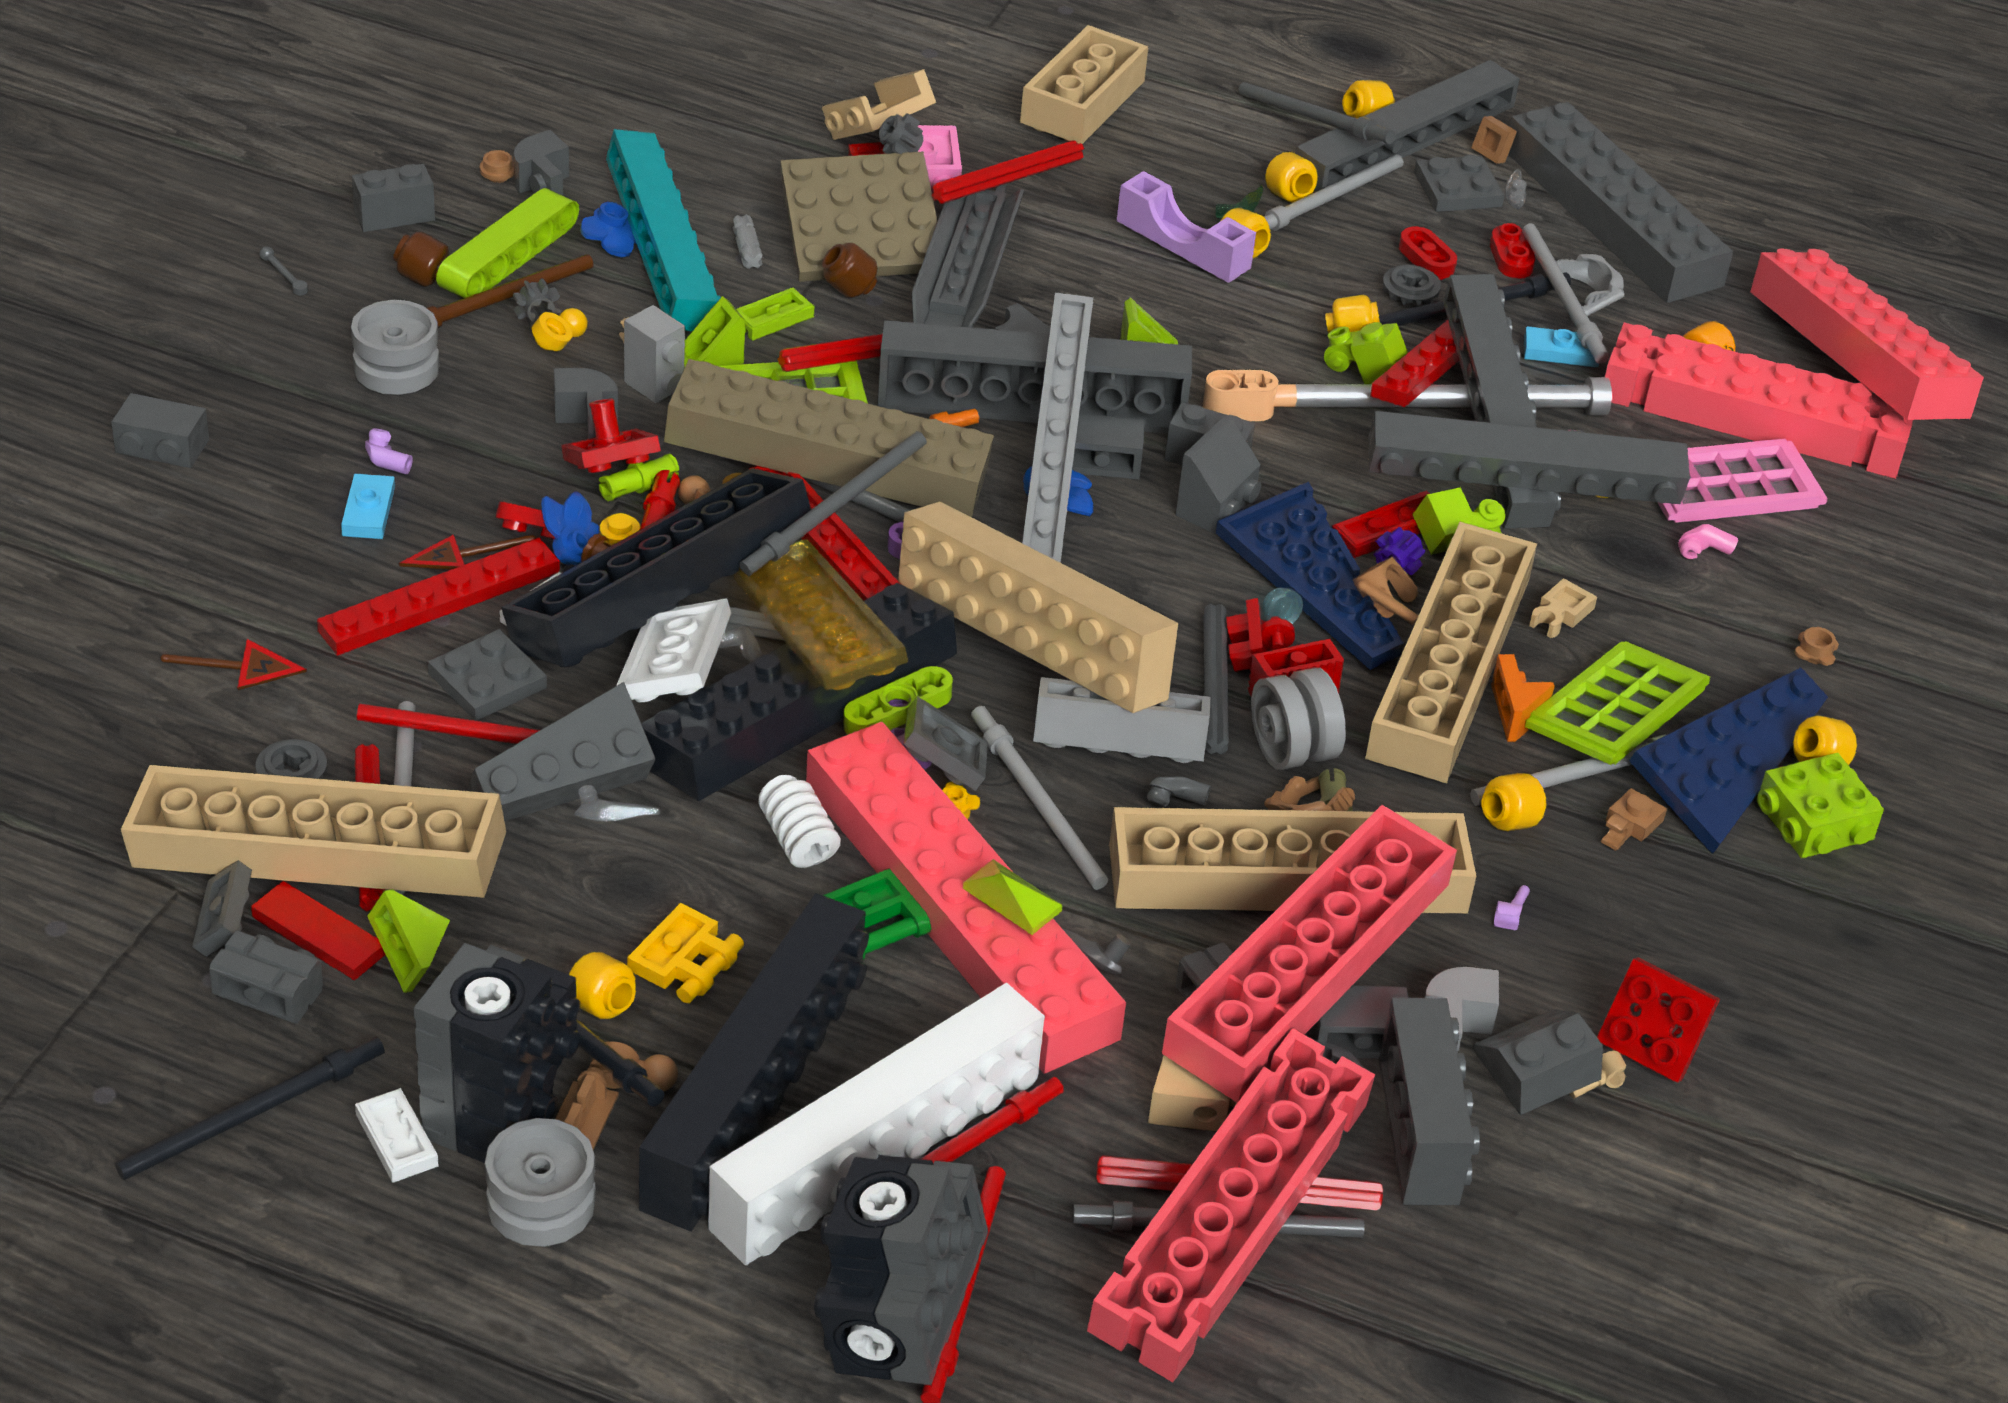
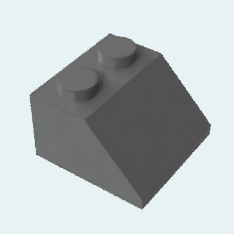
M1224 415L1183 457L1176 516L1216 534L1217 521L1239 512L1247 503H1253L1261 490V482L1258 481L1261 464L1232 418Z
M1553 1009L1473 1045L1475 1053L1520 1115L1601 1080L1603 1045L1581 1015L1576 1012Z

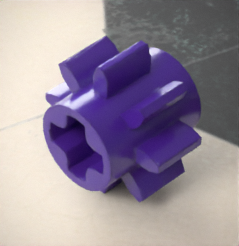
M1398 527L1392 533L1386 531L1376 540L1380 547L1373 554L1376 557L1377 564L1393 556L1404 571L1411 576L1422 567L1423 564L1419 558L1425 553L1420 538L1415 533Z

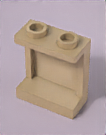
M925 70L884 78L875 82L874 85L881 103L870 107L866 96L823 106L825 123L831 132L833 140L873 132L879 129L890 116L899 114L904 117L906 113L910 115L936 103Z

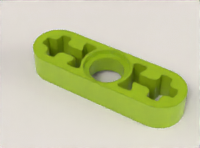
M925 667L850 701L844 708V730L846 734H851L879 722H883L889 730L906 724L907 710L917 696L937 709L946 705L952 698V675L941 667ZM894 699H902L909 704L904 707H894L888 704V702Z

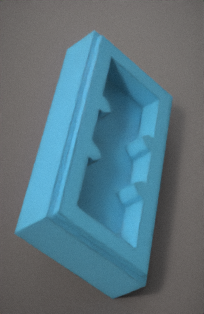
M1526 326L1524 334V359L1587 367L1599 366V363L1595 361L1589 349L1582 346L1577 337V332L1567 329L1554 330Z
M354 474L341 524L342 536L383 539L395 490V476Z

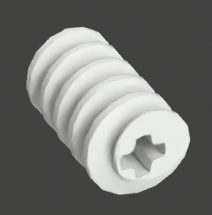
M779 775L762 788L758 804L784 849L787 858L792 865L798 868L811 867L828 860L840 847L841 838L837 831L834 830L831 820L827 818L828 815L821 806L817 795L814 794L815 792L811 784L804 780H797L791 775Z

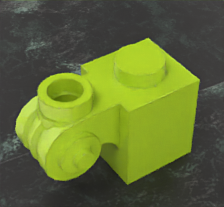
M1374 322L1364 326L1360 331L1350 332L1348 327H1339L1332 330L1327 336L1330 345L1325 350L1324 360L1327 366L1336 372L1345 371L1351 362L1355 361L1364 384H1372L1404 357L1408 351L1397 323L1382 325L1380 322Z
M1461 487L1427 494L1412 514L1431 555L1448 550L1459 522L1501 533L1500 526L1505 521L1504 508L1500 503L1492 499L1482 500L1474 512H1472Z

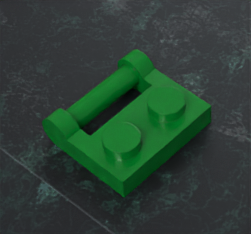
M890 868L823 895L865 911V928L899 914L904 917L903 920L869 933V941L863 954V960L865 959V954L911 935L918 938L931 932V923L927 913Z

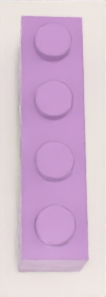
M1144 171L1121 185L1117 221L1228 283L1251 269L1256 237L1255 231L1229 217L1210 229L1201 228L1193 224L1177 206L1172 187Z

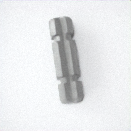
M747 214L743 217L737 215L733 219L734 225L732 228L736 236L735 239L742 264L747 269L752 267L758 269L762 265L761 258L763 255L759 247L755 228L753 227V220Z

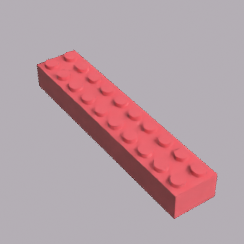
M883 722L808 750L806 782L811 784L815 792L814 794L817 795L821 802V806L876 873L890 868L925 910L931 923V932L928 935L980 998L1008 983L1045 1015L1039 1069L1044 1074L1121 1040L1126 1001L1054 919L1031 935L963 889V882L993 859L1010 871L1012 870Z

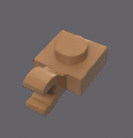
M1630 788L1609 808L1606 817V827L1610 828V830L1602 838L1601 843L1616 851L1630 836L1642 842L1664 821L1667 808Z

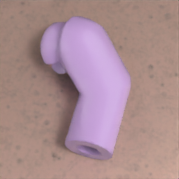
M378 428L370 430L369 440L365 441V449L371 462L378 467L407 475L412 467L413 457L392 450L391 446L388 445L391 439L388 431Z

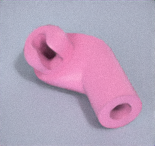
M1703 524L1685 532L1678 542V547L1681 555L1686 559L1697 558V553L1699 554L1709 547L1730 555L1737 545L1738 538L1714 526Z

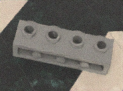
M1041 677L1033 742H1040L1052 748L1074 746L1083 747L1095 753L1117 751L1126 752L1138 758L1160 756L1169 757L1181 763H1188L1193 760L1204 762L1210 718V697L1169 692V699L1167 701L1131 713L1074 681Z

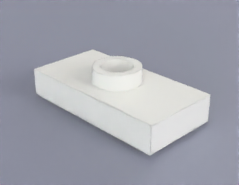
M401 1088L355 1104L356 1116L392 1183L438 1167V1155Z

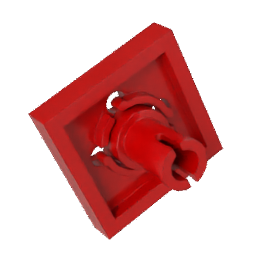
M613 398L589 403L596 437L561 445L564 461L577 465L579 469L587 468L589 473L611 469V462L626 460V464L644 462L650 459V453L659 452L661 449L658 435L637 428L619 432Z
M1637 957L1631 962L1597 1038L1602 1044L1678 1083L1683 1080L1720 998ZM1633 1003L1638 1004L1634 1007L1635 1012L1642 1010L1639 1016H1635L1631 1012L1630 1008ZM1644 1034L1651 1036L1645 1038L1646 1043H1652L1650 1047H1647L1642 1043L1641 1039Z

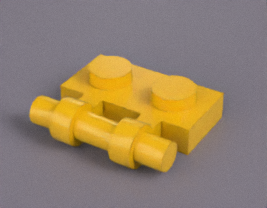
M680 903L627 957V966L632 969L634 974L663 989H666L675 978L684 982L676 993L681 1001L691 1003L697 995L703 996L714 984L713 978L721 970L727 971L737 961V953L744 947V941L739 935L734 933L730 934L724 941L717 938L718 921ZM699 953L708 957L701 965L692 962Z

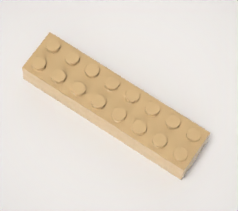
M936 502L904 512L898 578L901 585L953 611L954 617L1131 713L1141 711L1169 699L1178 629L1177 622L942 502Z
M1459 522L1373 719L1365 759L1444 783L1448 782L1497 661L1498 654L1501 651L1529 582L1537 543Z
M149 765L121 828V832L133 868L217 875L239 860L252 869L250 878L484 898L506 834V826L500 795L495 793Z
M1114 807L1109 847L1115 908L1276 911L1374 812ZM1395 812L1457 850L1449 885L1422 913L1468 914L1476 872L1464 813Z

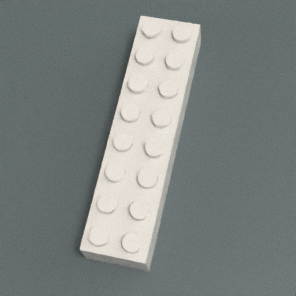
M1005 983L710 1166L708 1229L745 1266L760 1256H767L773 1253L783 1241L799 1231H807L816 1224L819 1218L833 1210L837 1200L836 1193L841 1177L847 1176L854 1157L877 1159L878 1155L919 1159L930 1147L947 1136H955L967 1123L983 1113H991L1003 1100L1017 1091L1027 1090L1031 1087L1039 1074L1045 1015L1008 983Z

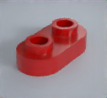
M1505 223L1494 228L1491 235L1490 248L1498 270L1511 278L1522 279L1529 277L1533 273L1535 255L1522 229L1513 223Z
M1413 226L1401 232L1399 250L1414 265L1433 272L1439 280L1454 274L1457 263L1456 253L1431 230Z
M499 502L495 518L503 520L502 528L526 533L527 526L542 529L540 536L550 539L555 538L545 526L542 510Z

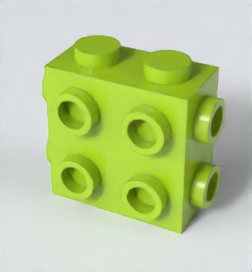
M1839 753L1767 770L1757 798L1762 812L1768 815L1781 832L1784 840L1793 847L1801 859L1817 854H1827L1836 849L1855 844H1864L1874 840L1884 811L1879 800L1871 794L1858 778L1854 769L1850 768Z

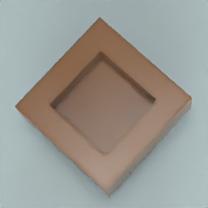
M1492 116L1483 117L1471 148L1497 164L1505 163L1517 131Z

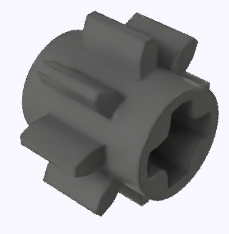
M908 113L904 117L899 114L888 117L879 130L880 143L885 145L882 151L887 154L918 152L923 144V130L918 127L920 121Z
M543 278L539 282L529 283L524 281V286L520 292L513 293L516 303L519 304L514 308L518 319L526 317L530 328H532V325L544 312L561 313L559 305L555 302L560 298L556 287L548 289V285Z

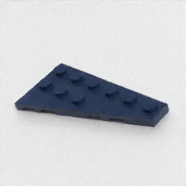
M1309 482L1217 521L1216 534L1368 669H1374L1401 656L1404 644L1390 619L1382 617L1377 612V608L1374 606L1369 596L1362 597L1355 587L1353 579L1359 576L1360 568L1339 532L1330 527L1326 520L1327 512L1322 504L1316 503L1313 498L1314 490Z
M1799 668L1636 750L1629 761L1705 847L1714 854L1760 791L1765 772L1777 768L1793 746L1794 735L1799 725L1807 718L1815 716L1828 696L1802 668Z

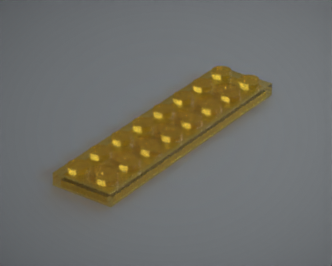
M807 539L790 545V551L777 561L770 560L750 576H747L741 569L733 574L736 582L825 690L848 688L855 683V680L869 675L881 676L889 674L896 669V666L908 662L905 646Z

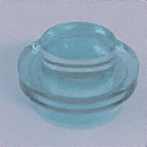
M1276 588L1272 590L1263 602L1264 615L1267 621L1277 616L1293 624L1299 618L1303 609L1301 596L1289 588Z

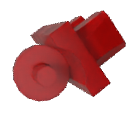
M1258 598L1246 600L1247 613L1226 617L1227 629L1232 643L1229 645V655L1235 672L1252 668L1253 654L1287 648L1295 640V630L1289 621L1277 616L1272 617L1266 622L1261 619Z

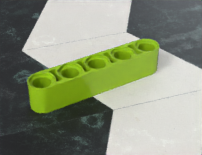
M547 188L540 189L448 256L438 269L437 285L462 298L493 288L568 232L577 221L579 204Z

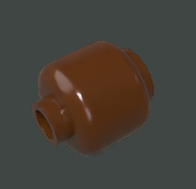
M418 231L411 236L408 234L403 236L395 250L393 261L397 262L396 268L400 275L423 287H427L436 281L438 269L441 263L448 257L449 249L440 240L422 231Z
M853 242L844 243L843 245L837 244L826 253L822 262L824 279L847 298H854L861 294H868L877 283V262Z

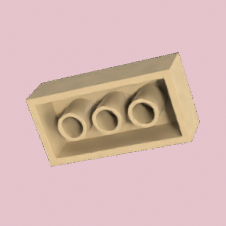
M1087 25L1023 87L1020 123L1031 126L1037 131L1047 132L1064 138L1068 142L1075 140L1078 144H1083L1145 81L1148 46Z

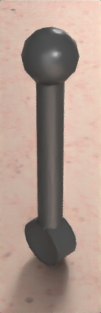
M265 246L260 249L259 255L261 259L269 261L292 284L295 295L302 296L308 292L307 282L297 280L274 256V251L271 247Z

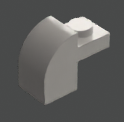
M1456 967L1437 974L1428 984L1425 998H1447L1451 1017L1458 1019L1459 1041L1456 1046L1457 1052L1462 1038V1031L1492 1035L1499 1007V970Z

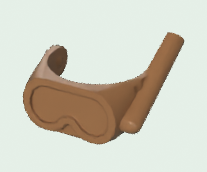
M1393 556L1367 569L1363 574L1353 579L1354 585L1362 597L1369 596L1377 608V612L1382 617L1389 618L1396 614L1411 625L1415 624L1419 615L1395 600L1387 583L1390 580L1399 597L1405 602H1412L1418 596V588L1414 581Z
M1293 776L1289 783L1285 785V789L1282 792L1276 791L1272 797L1265 800L1264 805L1268 810L1348 811V808L1353 805V800L1355 801V794L1351 788L1342 787L1327 805L1323 801L1297 805L1301 797L1320 789L1319 777L1305 781L1300 776Z

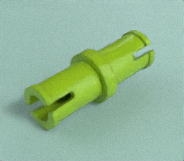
M665 454L660 458L645 463L629 464L625 470L600 477L599 482L601 484H599V489L603 498L607 501H612L615 498L632 492L644 493L649 491L651 486L654 485L655 475L661 470H670L667 480L671 479L673 472L679 476L677 472L679 471V465L672 454Z

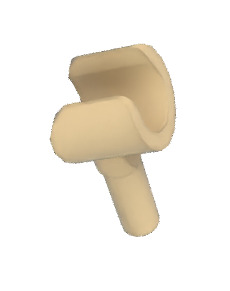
M1618 1051L1604 1053L1602 1057L1601 1080L1569 1093L1570 1096L1575 1099L1604 1084L1609 1088H1618L1623 1085L1626 1077L1624 1073L1626 1063Z

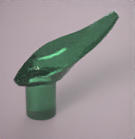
M1260 185L1254 192L1248 193L1236 204H1217L1216 217L1222 218L1228 211L1235 208H1242L1253 212L1262 196L1263 186Z

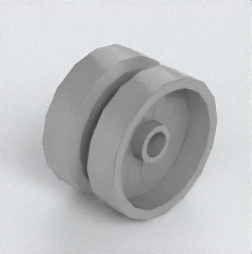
M387 300L375 302L364 307L353 317L351 325V338L354 347L353 368L357 380L367 389L382 394L401 395L421 390L429 386L437 378L440 367L439 350L437 348L438 323L434 314L426 307L411 301Z
M1321 667L1294 671L1290 677L1276 675L1259 679L1256 682L1251 697L1252 720L1260 749L1271 766L1277 770H1284L1302 766L1307 759L1310 762H1320L1337 758L1341 754L1346 739L1343 706L1335 684L1329 674Z
M534 1118L517 1122L501 1131L489 1145L485 1161L486 1201L492 1225L504 1237L529 1246L546 1247L563 1243L582 1232L593 1217L596 1201L594 1182L595 1154L590 1140L577 1127L557 1119Z

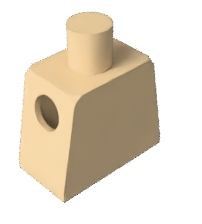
M1164 1055L1152 1093L1148 1123L1217 1131L1228 1117L1230 1108L1235 1107L1237 1103Z

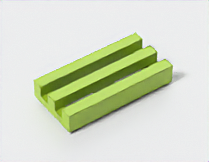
M792 287L736 310L745 319V332H748V337L753 341L813 318L815 306Z

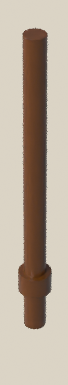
M589 254L439 308L430 306L427 309L434 314L438 328H440L442 322L513 297V293L520 292L524 286V281L529 283L539 282L543 278L546 284H550L589 270L594 266L593 259Z

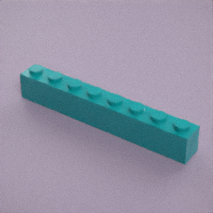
M614 129L606 161L622 205L628 212L627 219L659 307L663 312L683 324L685 331H693L719 301L721 296L717 295L713 285V275L707 270L705 255L699 249L696 232L692 230L689 223L688 211L682 205L680 190L676 189L673 181L672 169L667 166L664 149L660 148L655 133Z

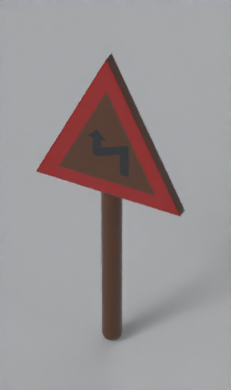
M451 535L399 563V566L454 569L465 565L462 557L511 548L536 539V537L529 535L459 550L454 535Z
M249 639L246 641L243 661L162 654L160 657L161 661L165 663L241 670L238 690L307 672V669Z

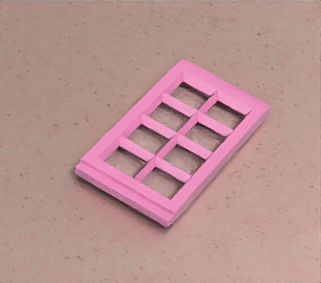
M1786 439L1687 448L1690 480L1681 504L1660 502L1658 504L1668 521L1673 520L1674 523L1813 509L1818 508L1819 505L1826 504L1828 498L1793 442Z

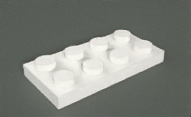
M727 598L679 606L670 611L660 612L647 619V624L640 628L617 685L624 682L631 700L635 699L637 702H647L659 695L675 692L678 695H689L703 688L731 615Z

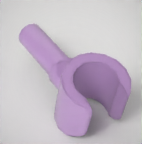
M1523 885L1519 888L1511 903L1497 902L1494 927L1510 930L1518 929L1523 903L1530 892L1527 886Z

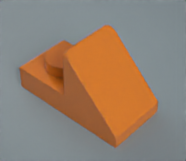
M1498 654L1491 686L1507 742H1516L1529 730L1525 727L1526 720L1535 709L1552 697L1555 685L1552 682H1526L1524 671H1519L1515 655Z

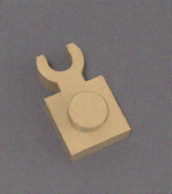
M1563 578L1542 596L1540 606L1532 612L1529 626L1535 628L1539 623L1549 624L1547 636L1550 638L1556 637L1560 633L1562 623L1573 628L1593 611L1597 596Z

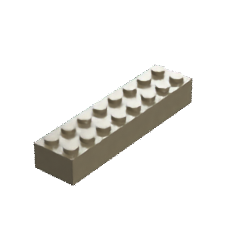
M689 359L668 405L664 442L785 473H798L805 478L842 487L916 431H919L925 436L926 445L865 489V491L920 507L942 502L972 517L987 473L994 435L972 428L943 423L937 419H927L907 414L897 409H887L867 404L861 400H851L827 394L821 390H811L791 385L784 381H775L751 375L745 371H735L715 366L708 362Z

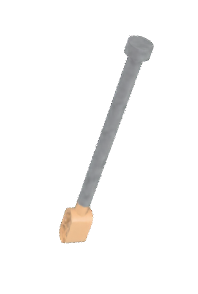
M1216 370L1207 375L1202 407L1222 414L1234 415L1247 421H1266L1273 416L1275 407L1402 406L1370 397L1372 384H1278L1277 377L1264 370ZM1588 377L1584 385H1528L1527 391L1529 400L1535 402L1536 408H1584L1586 415H1608L1612 402V388L1607 377ZM1430 385L1406 407L1472 406L1466 385Z

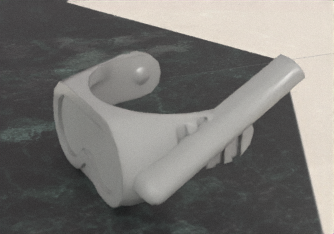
M1580 254L1576 260L1561 259L1556 261L1562 273L1567 272L1571 278L1580 280L1596 290L1586 297L1585 305L1582 306L1587 316L1624 297L1622 275L1601 255Z

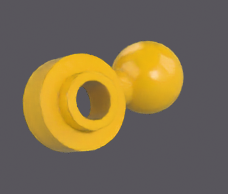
M576 308L566 309L559 316L551 312H544L532 325V334L536 343L543 349L561 351L572 337H579L585 333L588 321L585 314Z

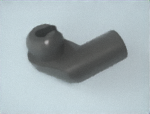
M1183 776L1155 777L1148 785L1151 789L1147 794V800L1156 806L1166 807L1170 802V796H1174L1205 806L1210 796L1211 785Z

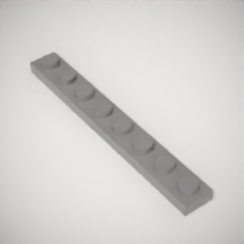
M1055 293L1022 543L1061 563L1094 297Z

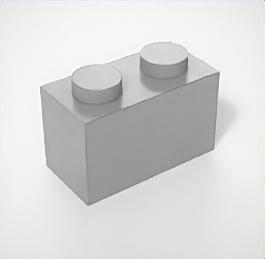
M652 305L624 320V382L654 403H657L674 393L684 371L685 326Z

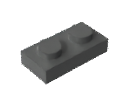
M239 860L207 882L192 946L206 957L223 945L225 946L236 930L241 932L242 924L240 921L244 905L249 898L248 886L252 869Z

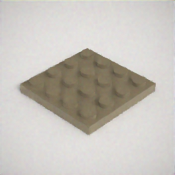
M924 151L780 161V173L799 282L825 280L822 262L826 253L837 244L843 245L844 243L851 242L858 245L876 260L878 266L876 276L919 274L938 222L934 201L931 196L932 191Z

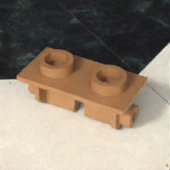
M590 1067L587 1071L580 1073L578 1082L573 1081L556 1117L557 1120L577 1127L590 1140L593 1150L619 1096V1092L606 1089L605 1074L596 1067Z

